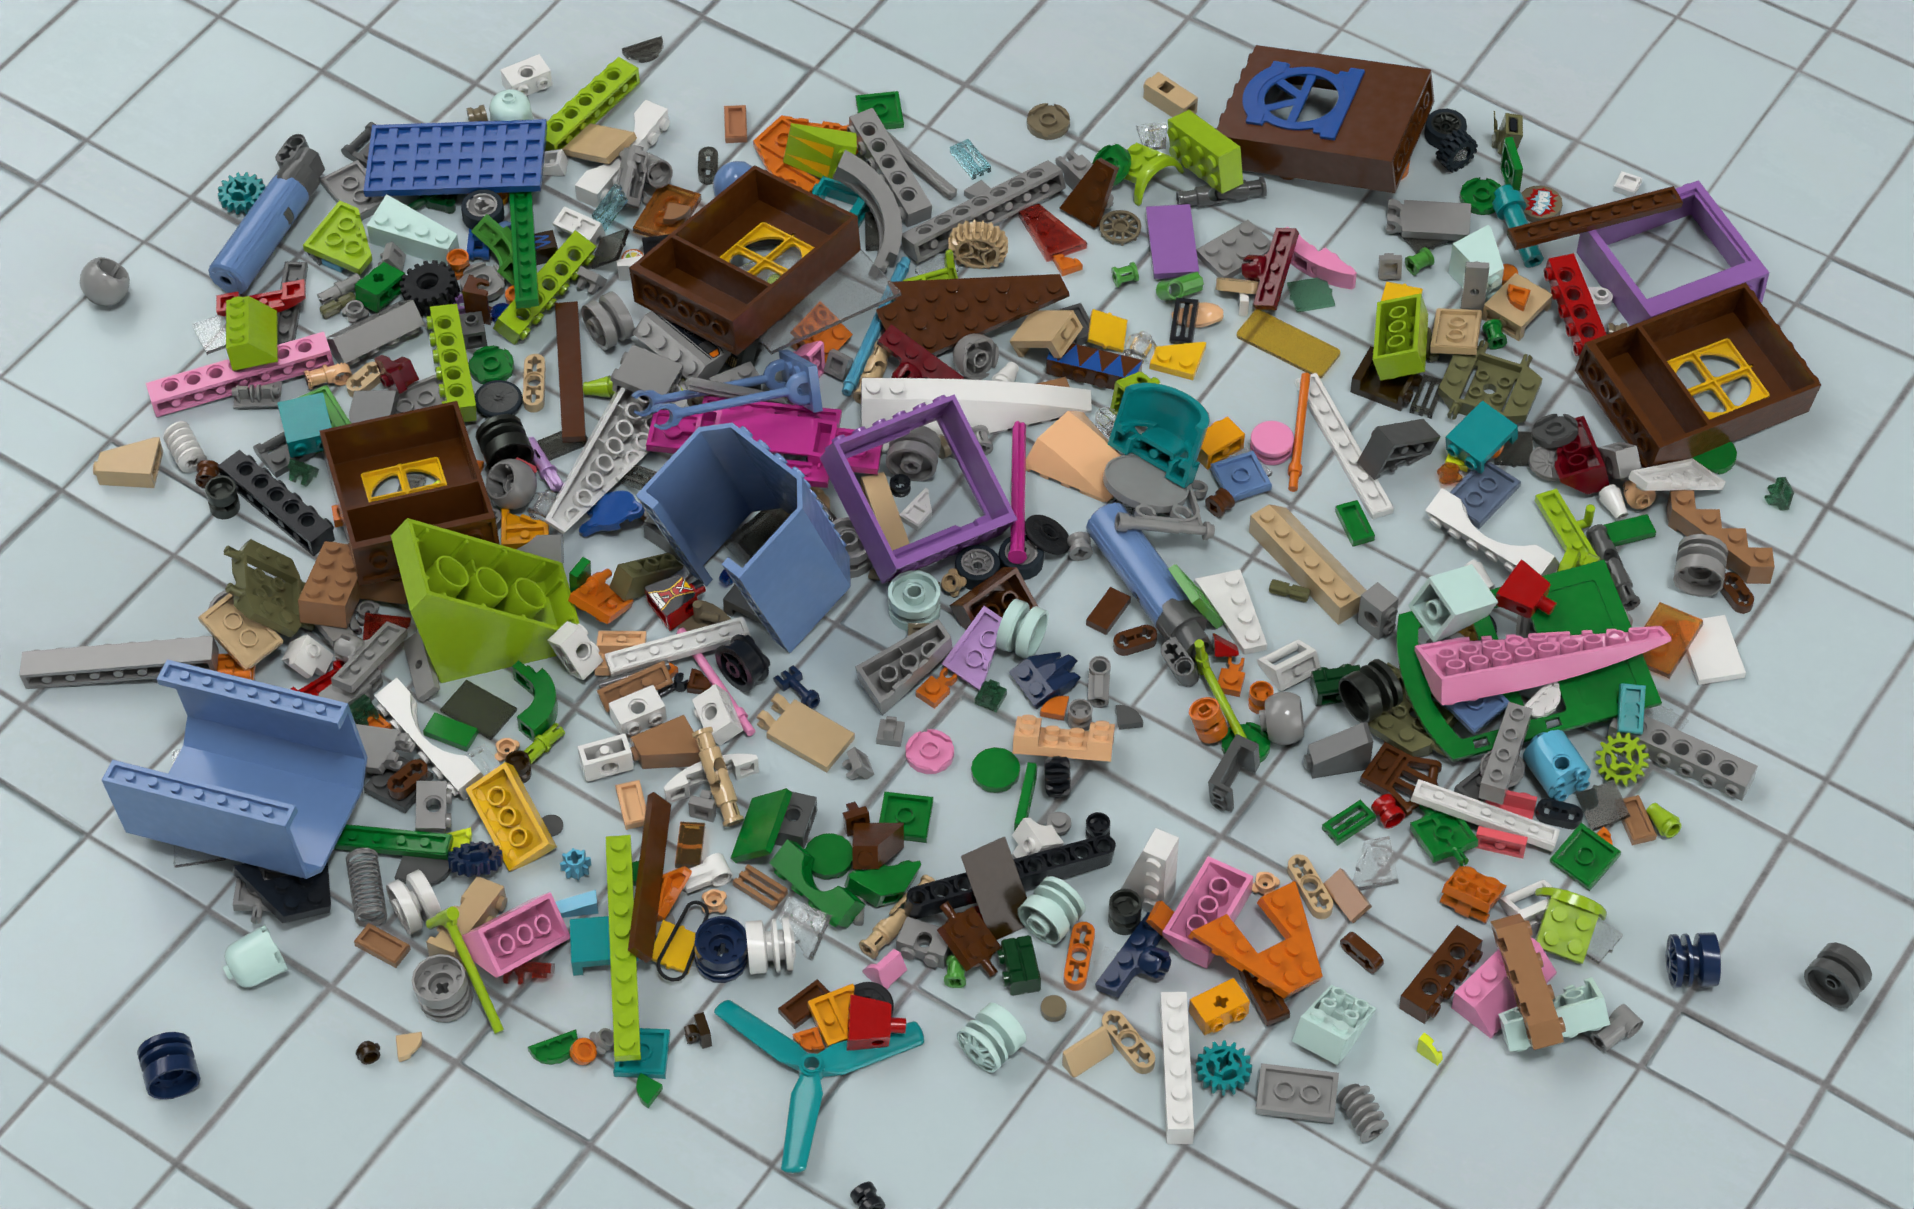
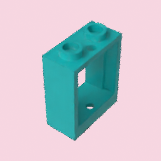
M824 176L813 187L812 194L822 199H825L827 196L853 205L850 212L858 216V226H861L870 208L856 192L845 184Z

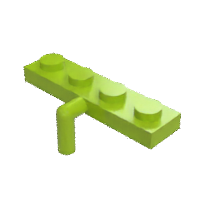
M1557 488L1535 495V503L1564 551L1568 547L1580 550L1581 559L1579 566H1581L1587 554L1597 556L1582 529L1590 527L1593 523L1594 505H1587L1584 519L1576 521Z

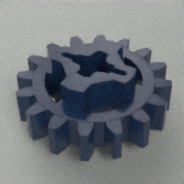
M484 841L461 844V848L454 847L453 851L448 853V866L451 868L452 873L458 872L459 876L463 874L467 877H472L473 875L480 877L481 874L489 875L491 870L497 871L503 862L502 850L499 849V846H493V843L487 844Z

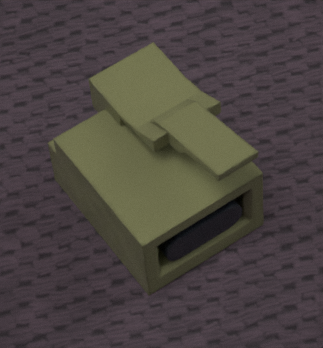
M1494 111L1492 148H1497V154H1501L1502 157L1503 144L1506 137H1513L1518 149L1523 137V116L1505 113L1498 130Z

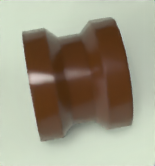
M212 460L200 461L196 467L198 473L195 478L196 484L201 488H205V485L211 478L219 475V464Z
M1219 488L1214 496L1210 495L1205 499V504L1211 514L1221 517L1225 514L1226 509L1230 510L1235 506V501L1229 491Z

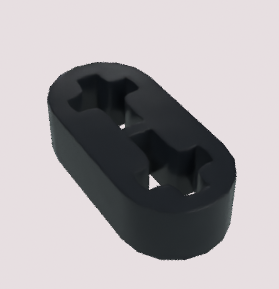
M1545 798L1538 802L1535 816L1544 824L1574 830L1582 823L1583 811L1577 805ZM1545 808L1550 809L1549 814L1544 813ZM1570 814L1575 815L1573 820L1568 819Z

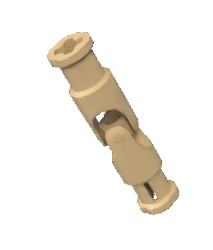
M706 727L693 732L692 736L697 741L700 750L698 755L709 782L715 804L721 810L724 819L723 825L724 827L733 826L744 821V817L740 815L736 803L738 799L720 747L716 746L713 738V728Z
M923 875L918 885L935 880L928 875ZM907 893L890 910V916L880 920L872 929L873 932L869 937L859 942L860 949L866 956L875 959L878 956V951L898 935L906 918L909 917L905 913V909L899 908L902 904L905 905Z

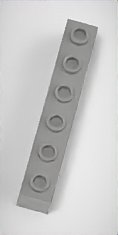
M871 108L850 116L847 132L856 133L857 149L860 155L865 156L867 164L889 186L898 204L901 220L904 221L907 227L931 219L932 204L875 110Z
M1644 715L1643 734H1631V740H1634L1636 737L1640 738L1639 746L1642 744L1646 745L1647 748L1643 753H1648L1650 760L1657 762L1663 767L1673 769L1685 777L1695 779L1707 787L1715 788L1729 797L1742 801L1755 778L1757 765ZM1618 717L1613 719L1607 736L1610 735L1613 739L1617 738ZM1620 733L1622 738H1625L1626 734ZM1618 744L1616 746L1624 747L1626 744Z

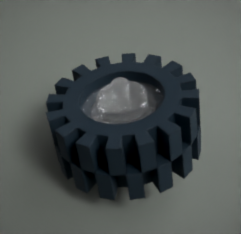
M1458 129L1457 132L1452 131V135L1448 134L1446 136L1447 139L1441 141L1442 145H1438V151L1435 153L1437 155L1436 159L1450 172H1453V170L1455 172L1458 171L1459 167L1461 169L1464 168V164L1468 165L1470 163L1469 159H1473V154L1477 152V142L1466 131Z

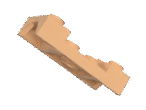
M1034 715L1017 716L1012 754L1060 756L1072 759L1111 762L1115 724H1110L1107 721L1090 722L1089 731H1085L1082 728L1060 729L1058 726H1047L1045 728L1041 727L1042 718H1036Z

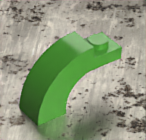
M486 214L471 232L493 251L499 261L497 272L514 285L511 229L507 226L501 227Z

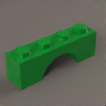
M787 839L769 862L776 869L774 873L782 880L791 882L793 884L791 889L800 896L805 895L809 899L808 904L814 910L822 911L826 915L825 920L834 927L848 928L866 904L849 889L837 886L829 891H821L816 886L812 876L815 858L799 843Z

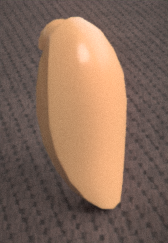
M1199 303L1195 328L1209 326L1222 321L1224 317L1223 309L1213 303ZM1190 305L1187 327L1190 326L1193 305ZM1184 307L1180 309L1178 325H1182Z

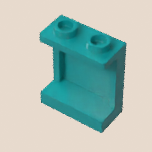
M323 392L277 402L290 457L293 458L323 451L319 430L332 428Z
M1482 400L1445 437L1446 450L1452 457L1462 460L1470 470H1475L1481 474L1484 471L1485 463L1507 441L1513 444L1518 439V425Z
M609 916L570 919L573 976L584 975L583 967L611 965Z

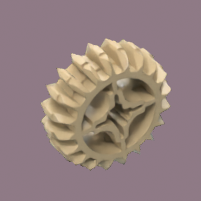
M975 219L973 222L965 220L964 224L958 223L957 227L952 229L948 238V250L951 249L953 251L954 260H956L958 265L964 264L965 268L990 269L991 266L998 267L999 263L1004 261L1008 253V237H1006L1005 231L1000 230V226H993L992 222L984 223V220L977 222Z

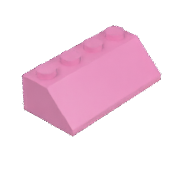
M1208 856L1163 930L1162 935L1184 959L1207 969L1215 956L1211 952L1212 948L1195 937L1191 940L1188 935L1193 930L1225 914H1228L1231 920L1235 922L1252 893L1253 876Z
M551 892L522 903L463 934L462 937L473 961L497 978L570 939V934Z
M1531 937L1536 953L1540 952L1544 965L1541 969L1546 983H1548L1556 975L1557 971L1540 943ZM1499 949L1454 992L1451 1007L1489 1038H1492L1501 1029L1498 1014L1517 1007L1513 988L1506 976Z

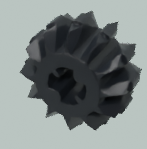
M1060 756L1046 758L1044 768L1047 795L1055 798L1069 796L1071 793L1069 759Z

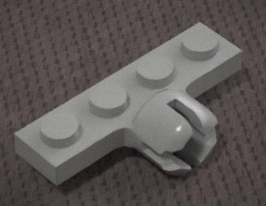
M386 621L368 640H363L349 633L342 634L336 640L333 649L335 652L334 657L345 664L331 678L332 686L353 693L408 636L407 629Z

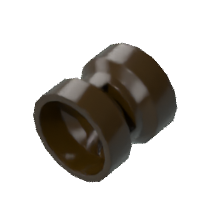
M520 750L510 752L506 756L505 762L514 766L524 784L532 775L529 756Z

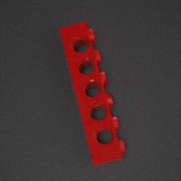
M1572 253L1548 258L1543 273L1545 280L1550 283L1552 298L1558 303L1559 316L1561 319L1564 318L1566 323L1567 336L1571 337L1573 341L1574 354L1580 357L1586 342L1607 334L1575 254Z

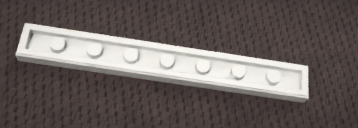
M1317 373L1310 374L1307 406L1369 516L1373 520L1392 514L1394 507L1378 479L1374 480L1357 463L1362 451ZM1301 377L1295 379V385L1299 391Z

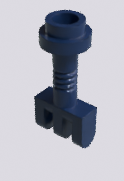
M794 665L789 667L790 673L786 670L781 672L782 678L779 675L773 678L775 684L782 691L790 687L802 697L801 703L809 708L814 709L820 703L818 692L815 690L808 691L800 683L803 680V676Z

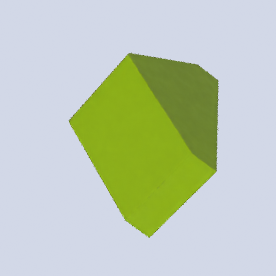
M409 518L391 535L411 615L441 683L509 668L518 660L526 664L556 657L557 654L547 640L567 621L580 624L575 605L568 601L571 591L562 562Z

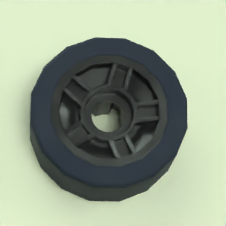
M1448 108L1435 110L1429 114L1425 123V139L1430 145L1437 148L1438 145H1442L1441 141L1443 139H1447L1446 136L1448 134L1452 135V131L1457 132L1458 129L1466 131V119L1456 110Z

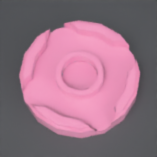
M927 729V732L922 733L919 731L911 736L906 744V760L910 767L920 773L937 774L951 765L954 758L952 740L942 731Z

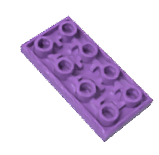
M1190 204L1146 206L1154 279L1177 278L1192 272L1199 273Z

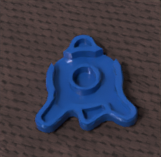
M628 491L607 492L587 511L590 519L579 527V532L582 536L587 537L601 530L615 531L621 529L620 523L626 519L631 522L634 519L640 518L644 514L645 509L641 503L636 501L633 494Z

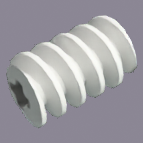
M179 421L166 429L163 439L179 469L186 473L196 472L197 464L200 461L207 460V457L199 442H197V438L194 436L189 424L185 421Z

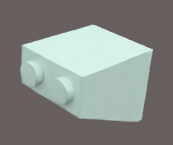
M1489 225L1452 244L1448 272L1463 288L1466 262L1478 261L1489 263L1485 303L1501 288L1504 272L1499 250Z
M1470 564L1429 577L1408 606L1431 640L1438 642L1487 617L1498 601L1474 566Z

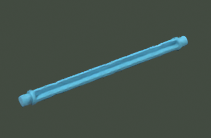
M902 257L900 262L897 263L890 282L903 281L905 279L911 262L908 257ZM888 286L878 308L895 301ZM876 313L844 380L842 393L846 396H850L853 390L856 389L866 362L883 328Z

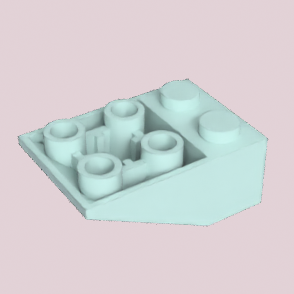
M1331 985L1300 1017L1292 1042L1338 1065L1351 1050L1376 1011V1007L1363 999H1358L1348 994L1342 988Z

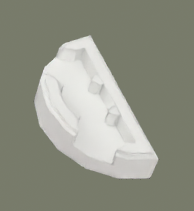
M1554 682L1543 685L1524 705L1533 709L1532 718L1547 717L1556 710L1561 698L1559 683Z

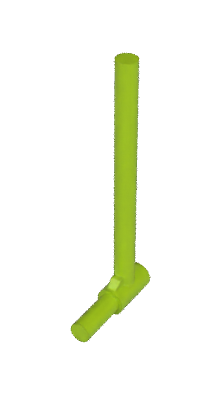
M1201 639L1194 642L1196 650L1195 660L1199 674L1204 675L1234 735L1238 734L1247 738L1210 667L1204 641Z
M449 907L428 919L426 927L433 929L441 925L448 929L494 1033H498L504 1030L457 926L459 911L456 907Z

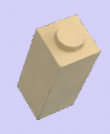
M1157 72L1145 81L1143 85V98L1171 117L1187 110L1192 111L1194 114L1197 113L1198 97L1160 72Z

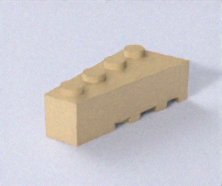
M482 877L474 879L461 896V905H454L459 911L457 926L461 935L496 918L499 911L502 912L505 909L507 897L504 886ZM439 925L437 927L438 935L436 937L430 936L426 941L429 957L437 954L450 955L458 959L463 965L448 929Z

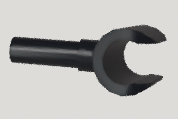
M684 673L675 674L674 683L658 693L660 698L675 690L677 692H684L687 689L688 679L681 682L684 678Z

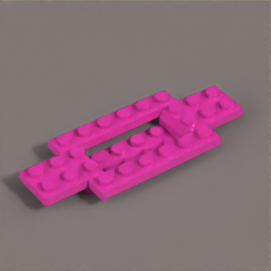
M704 396L702 404L729 398ZM757 402L687 416L678 425L667 430H660L654 427V424H665L669 419L670 413L669 410H659L653 413L646 450L674 454L698 427L734 423L739 428L744 426L748 429L755 441L760 439L770 448V452L808 456V462L786 460L788 462L786 465L791 469L794 466L797 467L805 475L804 479L811 487L828 488L830 478L820 457L825 452V448L832 444V439L842 434L845 437L852 435V432L856 429L840 428L842 410L823 408V411L814 413L801 405ZM883 445L847 458L852 471L878 475Z

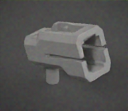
M631 144L630 148H624L619 153L621 163L617 181L612 188L610 203L623 207L639 208L647 174L646 163L649 154L643 151L644 147Z

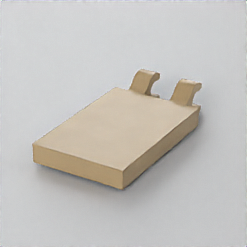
M778 693L771 699V702L774 703L771 709L782 714L777 721L765 710H762L757 715V719H759L757 726L767 730L766 734L769 740L826 773L855 739V733L796 699L791 704L788 703Z

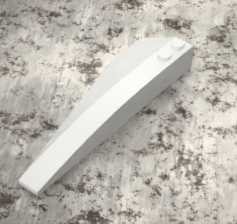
M683 375L674 392L681 391V388L687 390L686 385H684L687 378ZM620 387L614 393L544 520L545 523L564 534L650 452L646 450V443L653 413L648 416H639L634 413L635 410L644 411L648 408V397L642 395L635 399L631 396L634 392ZM687 399L670 402L681 408L689 407Z
M862 378L861 427L865 426L866 429L872 427V424L880 419L885 418L886 421L893 419L892 416L900 411L905 410L908 413L913 411V408L918 404L925 402L928 405L941 395L948 397L954 394L970 426L984 425L988 428V435L1006 432L1008 429L1013 428L1016 421L1024 422L1026 427H1028L1029 424L1051 422L1052 419L1062 417L1067 411H1079L1084 414L1092 412L1091 390L969 379ZM937 421L924 425L935 431L937 435H943ZM889 442L883 444L882 453H887L890 448Z

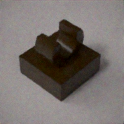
M704 1012L695 1014V1024L684 1027L687 1044L700 1040L702 1049L711 1047V1032Z

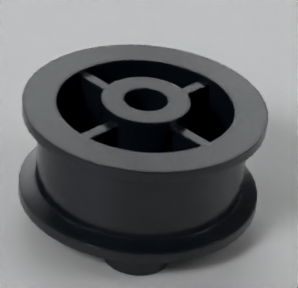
M737 634L731 638L730 644L721 645L716 649L715 658L717 665L726 680L736 689L748 692L753 688L754 682L763 681L768 677L770 661L755 644L751 636Z

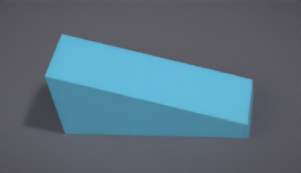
M596 890L555 902L562 918L599 914Z

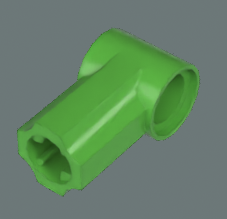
M1192 272L1171 280L1161 281L1156 287V294L1163 301L1176 300V297L1182 298L1183 296L1202 291L1204 285L1203 278L1198 272Z

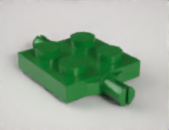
M1420 805L1419 808L1425 816L1410 822V830L1432 862L1435 863L1453 856L1460 866H1463V864L1467 865L1469 859L1463 852L1477 847L1478 839L1465 820Z

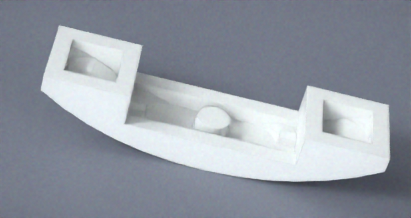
M722 755L728 774L733 773L736 780L759 773L757 755ZM701 761L678 773L664 786L666 801L671 804L690 797L689 788L708 782Z

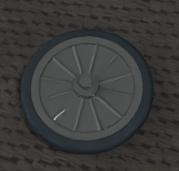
M495 380L483 384L474 396L477 410L487 417L501 414L512 415L521 407L523 401L521 390L515 384L504 380Z

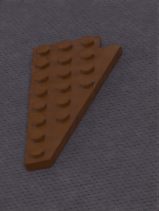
M1060 274L896 281L888 283L895 301L876 309V314L885 331L892 324L936 356L954 348L958 341L966 335L973 333L986 334L1065 299L1070 295Z

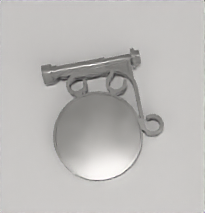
M1123 455L1108 462L1103 474V482L1106 489L1122 503L1135 508L1134 517L1129 516L1128 513L1118 512L1116 514V531L1127 532V530L1136 529L1175 534L1202 535L1203 540L1214 537L1215 526L1206 521L1202 523L1200 509L1196 498L1200 499L1206 496L1208 491L1207 484L1200 480H1194L1192 484L1182 488L1165 478V471L1137 455ZM1187 496L1194 514L1193 517H1191V510L1183 506L1186 502ZM1170 512V518L1156 516V513Z

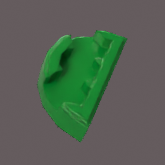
M575 1029L528 1046V1052L533 1059L542 1064H560L571 1057L570 1047L578 1039L577 1031Z

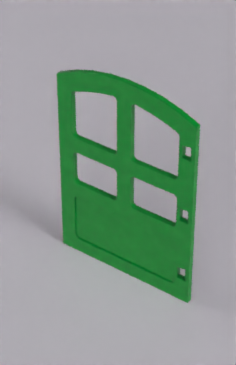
M1604 559L1542 576L1551 584L1547 597L1556 602L1557 605L1550 615L1539 609L1536 610L1530 618L1536 633L1569 631L1570 635H1581L1582 630H1592L1593 634L1606 633V629L1628 632L1629 628H1632ZM1501 587L1491 589L1490 591L1496 597V593ZM1412 611L1399 614L1396 640L1400 675L1411 706L1425 731L1452 762L1491 751L1499 729L1461 739L1438 711L1431 699L1433 694L1426 677L1422 675L1421 665L1415 653V646L1418 645V630L1423 627ZM1489 615L1472 624L1478 641H1481V636H1492V640H1499ZM1643 654L1595 671L1557 681L1559 683L1561 699L1566 710L1547 717L1531 719L1524 742L1531 741L1542 732L1547 733L1552 730H1562L1564 732L1618 717L1619 685L1621 683L1646 686L1644 710L1660 706L1662 701ZM1519 691L1503 694L1509 702L1524 706ZM1558 719L1559 726L1547 729L1546 722ZM1487 740L1488 745L1479 748L1474 747L1475 741Z

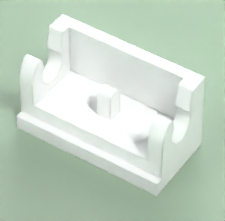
M565 206L552 223L557 231L561 233L566 231L572 234L576 230L596 246H598L596 243L597 238L603 240L606 236L602 223Z

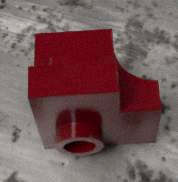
M384 355L374 358L381 373L380 381L386 389L396 390L400 394L408 390L407 387L419 380L413 364L408 358L400 357L394 361Z

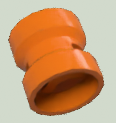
M453 249L448 252L446 256L447 264L454 270L456 279L460 280L463 276V271L470 266L469 255L464 249Z
M1256 681L1250 686L1248 706L1252 712L1259 714V710L1265 709V700L1274 693L1270 683Z

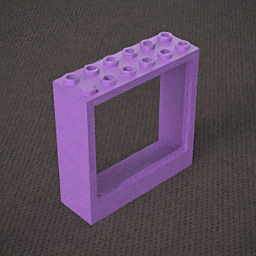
M1699 180L1676 188L1683 201L1681 208L1580 233L1577 254L1600 286L1612 293V302L1630 326L1745 282L1755 292L1758 300L1761 303L1763 302L1770 272ZM1692 215L1731 268L1646 299L1607 245Z
M955 394L948 397L941 395L928 405L925 402L918 404L913 408V411L908 413L905 410L900 411L892 416L893 419L887 421L885 418L874 422L870 428L866 429L865 426L854 430L852 435L847 437L844 434L839 435L831 440L832 444L825 448V452L820 457L882 584L891 581L900 573L918 570L957 554L970 545H978L998 537L1018 520ZM937 421L984 516L962 527L954 525L892 551L847 458L908 435L911 430Z

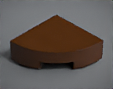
M692 668L687 685V693L701 694L711 687V683L701 671Z

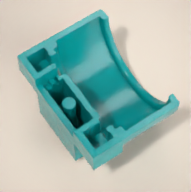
M1156 383L1132 384L1125 388L1108 445L1125 455L1129 453L1137 455L1165 471V478L1185 488L1194 482L1200 464L1197 462L1209 426V415L1200 402L1176 388ZM1135 426H1145L1147 429L1140 434Z

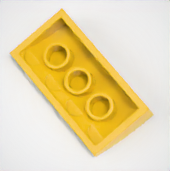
M504 762L466 788L495 846H499V849L502 850L503 861L509 871L521 868L557 848L513 765Z

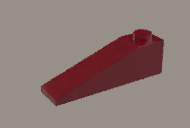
M1584 416L1575 418L1579 427L1577 437L1569 444L1557 448V461H1555L1554 467L1560 483L1588 495L1599 493L1604 487L1609 485L1604 461Z

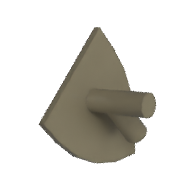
M698 599L693 602L694 614L682 622L678 630L685 628L686 631L731 620V618L714 604Z

